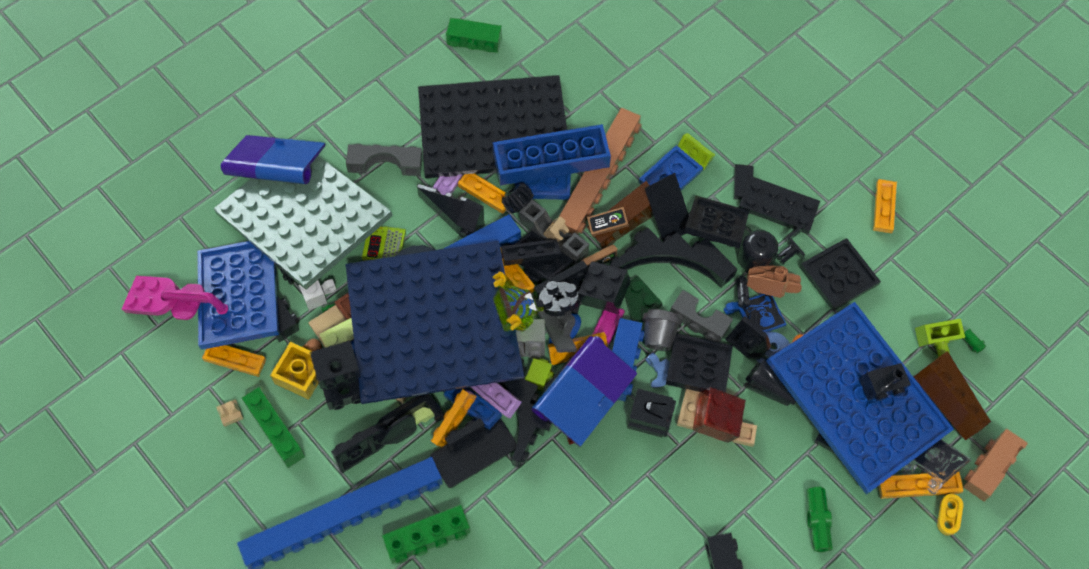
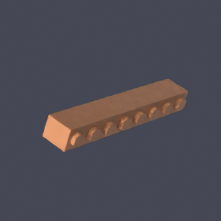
M621 107L606 133L611 154L610 167L585 171L560 214L566 221L565 225L569 229L568 233L579 235V233L582 234L584 232L587 217L593 215L595 204H599L603 194L601 193L604 189H608L611 182L610 177L612 175L615 176L617 173L619 161L622 162L624 160L627 147L630 148L632 146L633 136L635 133L638 134L642 127L640 115Z

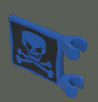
M761 294L749 298L750 306L747 309L740 308L738 302L727 303L726 308H724L726 315L739 311L742 318L746 316L748 319L751 311L758 310L761 314L760 325L763 326L764 332L787 325L773 296Z

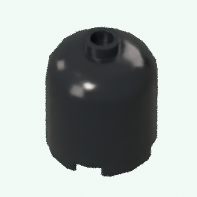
M755 230L744 238L737 258L738 264L745 269L746 273L753 267L774 266L778 254V241L775 236L765 230Z

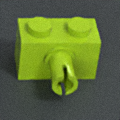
M961 318L926 324L915 328L919 347L927 345L936 346L938 358L947 351L950 354L949 341L965 338Z

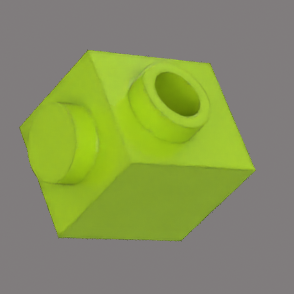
M533 358L525 380L537 385L538 391L544 392L545 386L554 377L552 364L545 359L538 360Z

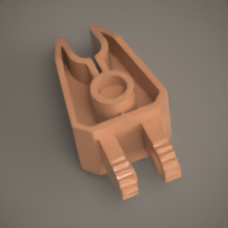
M758 266L748 271L747 286L758 293L781 298L785 295V292L795 294L802 290L800 276L788 273V269L784 266Z

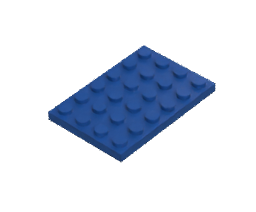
M249 241L198 250V284L204 288L205 292L214 294L228 306L227 313L222 315L218 314L217 309L210 303H200L198 308L199 348L202 350L279 335L276 264Z

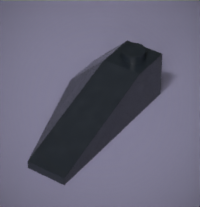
M420 184L417 186L418 196L461 238L482 229L484 226V206L464 197H461L460 200L456 199L451 193L442 195L437 189Z

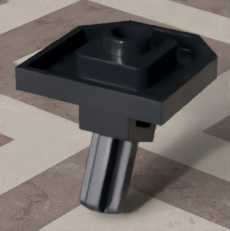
M758 310L751 311L749 319L744 316L725 340L745 357L760 360L770 349L771 344L768 335L763 331V326L760 325L761 314Z

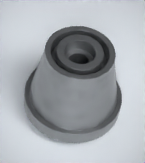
M648 310L647 313H644L642 321L644 322L645 347L658 351H670L677 330L682 324V320L678 318L679 316L665 310Z

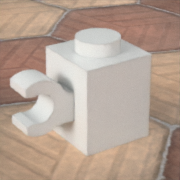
M333 279L325 281L321 286L317 280L307 290L299 285L309 310L327 304L324 295L337 291Z

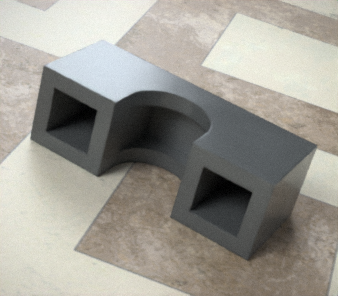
M682 290L671 306L670 312L677 314L682 323L688 326L691 331L702 334L707 340L721 342L729 330L733 319L717 309L710 317L704 318L696 313L699 299Z

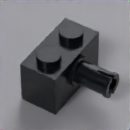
M902 363L869 371L859 378L868 401L874 399L877 402L882 401L892 394L894 397L900 396L905 393L906 388L911 386Z

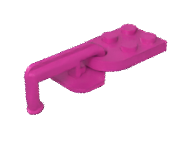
M136 276L121 310L125 313L154 316L163 315L171 310L174 318L189 320L195 316L201 302L210 303L217 309L218 314L222 315L227 313L228 306L214 294L205 292L204 288L199 284H187L182 289H179L178 285L169 278Z

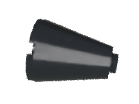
M766 354L763 355L762 359L764 360L762 363L757 362L745 379L748 383L745 382L742 386L785 406L794 405L796 400L766 362L770 357Z

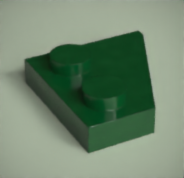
M638 276L631 280L625 294L627 308L630 312L631 321L641 322L643 314L647 313L648 310L660 308L662 301Z

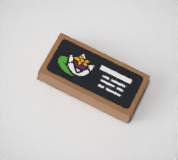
M624 207L587 217L592 237L629 226Z
M611 245L583 259L588 266L587 271L592 261L605 264L617 257L618 249L616 246Z

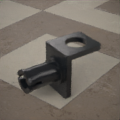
M804 224L786 237L785 242L788 246L777 254L776 257L778 261L781 260L780 263L782 265L794 255H798L801 260L804 259L805 253L793 241V238L804 230Z

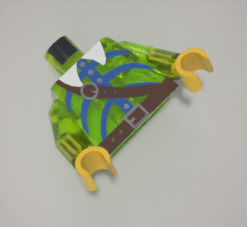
M498 272L493 275V278L496 280L494 286L499 287L493 301L503 330L515 329L519 332H524L533 324L537 312L543 311V301L533 300L528 289H521L509 284L504 273Z

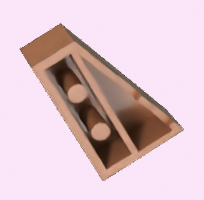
M1007 428L995 440L990 439L985 446L986 453L984 455L980 454L974 464L977 466L974 471L970 469L964 479L967 482L963 488L982 501H986L1003 480L1011 464L1015 463L1018 453L1028 443Z

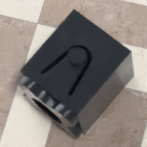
M638 388L628 429L661 438L663 436L667 437L676 400H673L672 397Z

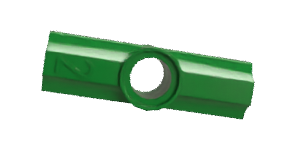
M822 487L808 488L806 490L809 508L807 523L812 533L813 550L816 552L832 551L830 531L832 515L827 506L826 490Z

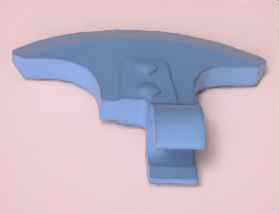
M652 353L645 359L648 365L653 367L657 373V378L651 383V387L665 386L670 362L667 359L660 362L657 355Z

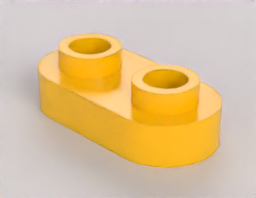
M948 494L941 500L937 526L944 535H954L960 529L963 501L959 496ZM948 503L953 505V509L948 507ZM945 522L949 523L951 528H947Z

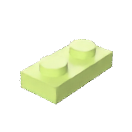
M352 318L319 334L325 347L354 339Z

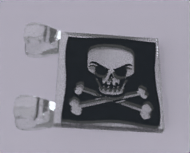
M941 439L904 466L902 473L904 475H911L916 467L920 468L933 477L928 482V491L936 494L945 482L971 461V458Z

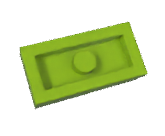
M688 133L683 135L678 144V147L700 164L703 170L706 169L709 162L715 156L714 153Z

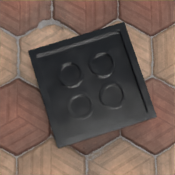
M695 196L684 233L708 239L712 242L722 243L729 247L740 248L749 210Z
M847 238L800 265L802 271L832 311L837 310L881 283Z
M676 333L665 385L725 397L733 345Z

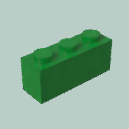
M451 17L446 32L447 45L468 48L470 50H482L489 53H498L502 38L501 25Z

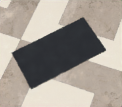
M673 173L644 188L662 241L667 236H673L675 233H678L680 236L687 234L684 231L689 213L676 174Z

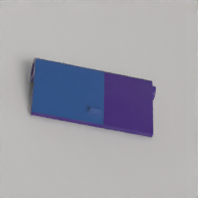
M246 135L221 162L220 167L226 176L308 184L311 179L310 165L326 145L322 142Z
M589 336L531 410L543 421L549 420L575 444L581 447L638 373L606 347L601 338Z

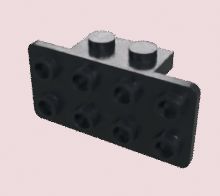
M481 418L476 421L475 419L470 420L460 430L451 431L445 438L446 445L431 453L430 457L433 458L446 486L453 488L514 452L517 443L501 418L490 430L484 426Z

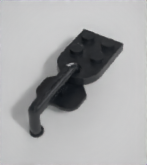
M431 394L415 396L381 417L376 425L362 432H357L348 441L336 445L331 450V453L341 474L375 454L385 445L400 443L413 435L417 430V425L412 414L422 407L428 405L435 416V421L443 420L445 414H443Z

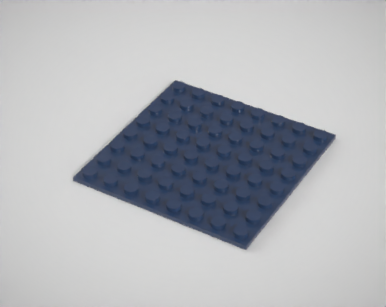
M499 241L345 264L356 361L361 375L358 378L361 404L524 378L516 330H511L510 326L512 325L506 321L509 316L499 290L502 287L494 286L496 280L493 278V275L498 272H502L505 275ZM506 294L507 299H508V301L510 302L509 295Z

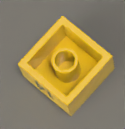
M290 342L270 375L274 384L309 400L319 384L310 355L312 351Z

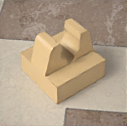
M561 216L553 220L543 235L548 239L552 238L557 239V242L561 241L563 237L560 236L559 231L564 234L569 232L565 225L566 221Z
M236 399L216 407L224 427L243 419Z

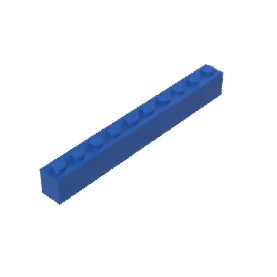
M430 457L237 542L245 566L248 569H261L267 562L272 560L273 562L279 561L285 557V554L299 552L305 548V545L319 543L330 534L337 535L350 525L357 526L370 516L371 518L377 517L388 508L395 509L408 499L412 501L419 498L426 491L433 492L439 489L440 485L443 484L442 478L433 458Z

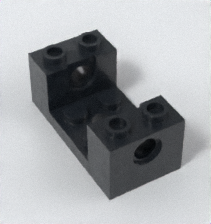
M345 341L310 352L320 388L323 389L329 410H340L345 405L361 403L358 380L361 375L351 341ZM344 389L350 390L346 395L340 394Z

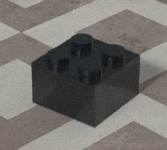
M592 261L578 292L581 304L617 314L631 282L628 271Z

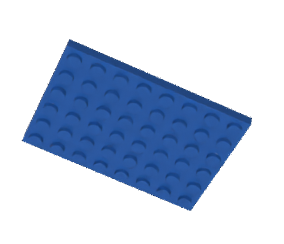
M855 302L766 360L865 494L871 492L954 430ZM902 363L911 383V386L905 389V393L896 397L893 394L888 395V398L878 402L876 399L868 401L859 378L869 371Z

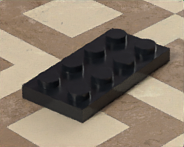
M750 176L739 208L749 210L750 214L794 230L804 224L805 227L802 233L809 234L820 201Z

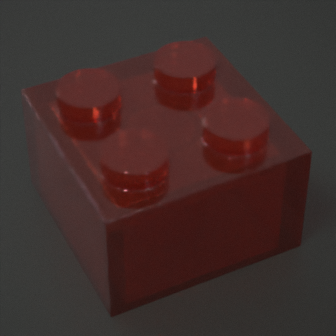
M711 387L699 393L693 431L727 443L739 438L746 400Z

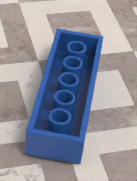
M603 124L493 142V155L500 186L610 167L611 154Z

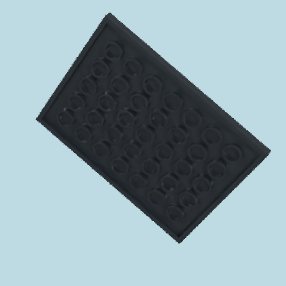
M560 75L418 86L425 179L473 173H497L493 155V142L567 130Z

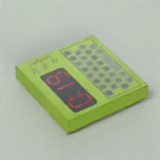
M380 226L366 238L362 261L394 257L403 249L406 229Z

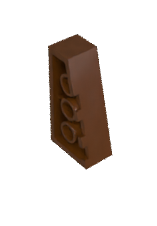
M647 181L608 210L611 211L624 207L629 226L593 236L602 249L613 245L616 240L654 216L644 189L650 186ZM587 226V229H588L589 233L591 234L590 227Z
M948 351L913 376L965 441L991 422Z

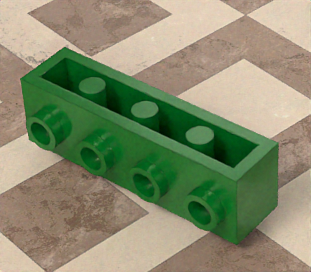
M459 505L384 534L382 537L392 564L395 562L396 564L406 562L410 556L424 555L428 552V549L433 547L442 548L451 540L456 539V541L466 538L467 534L471 532L462 506Z

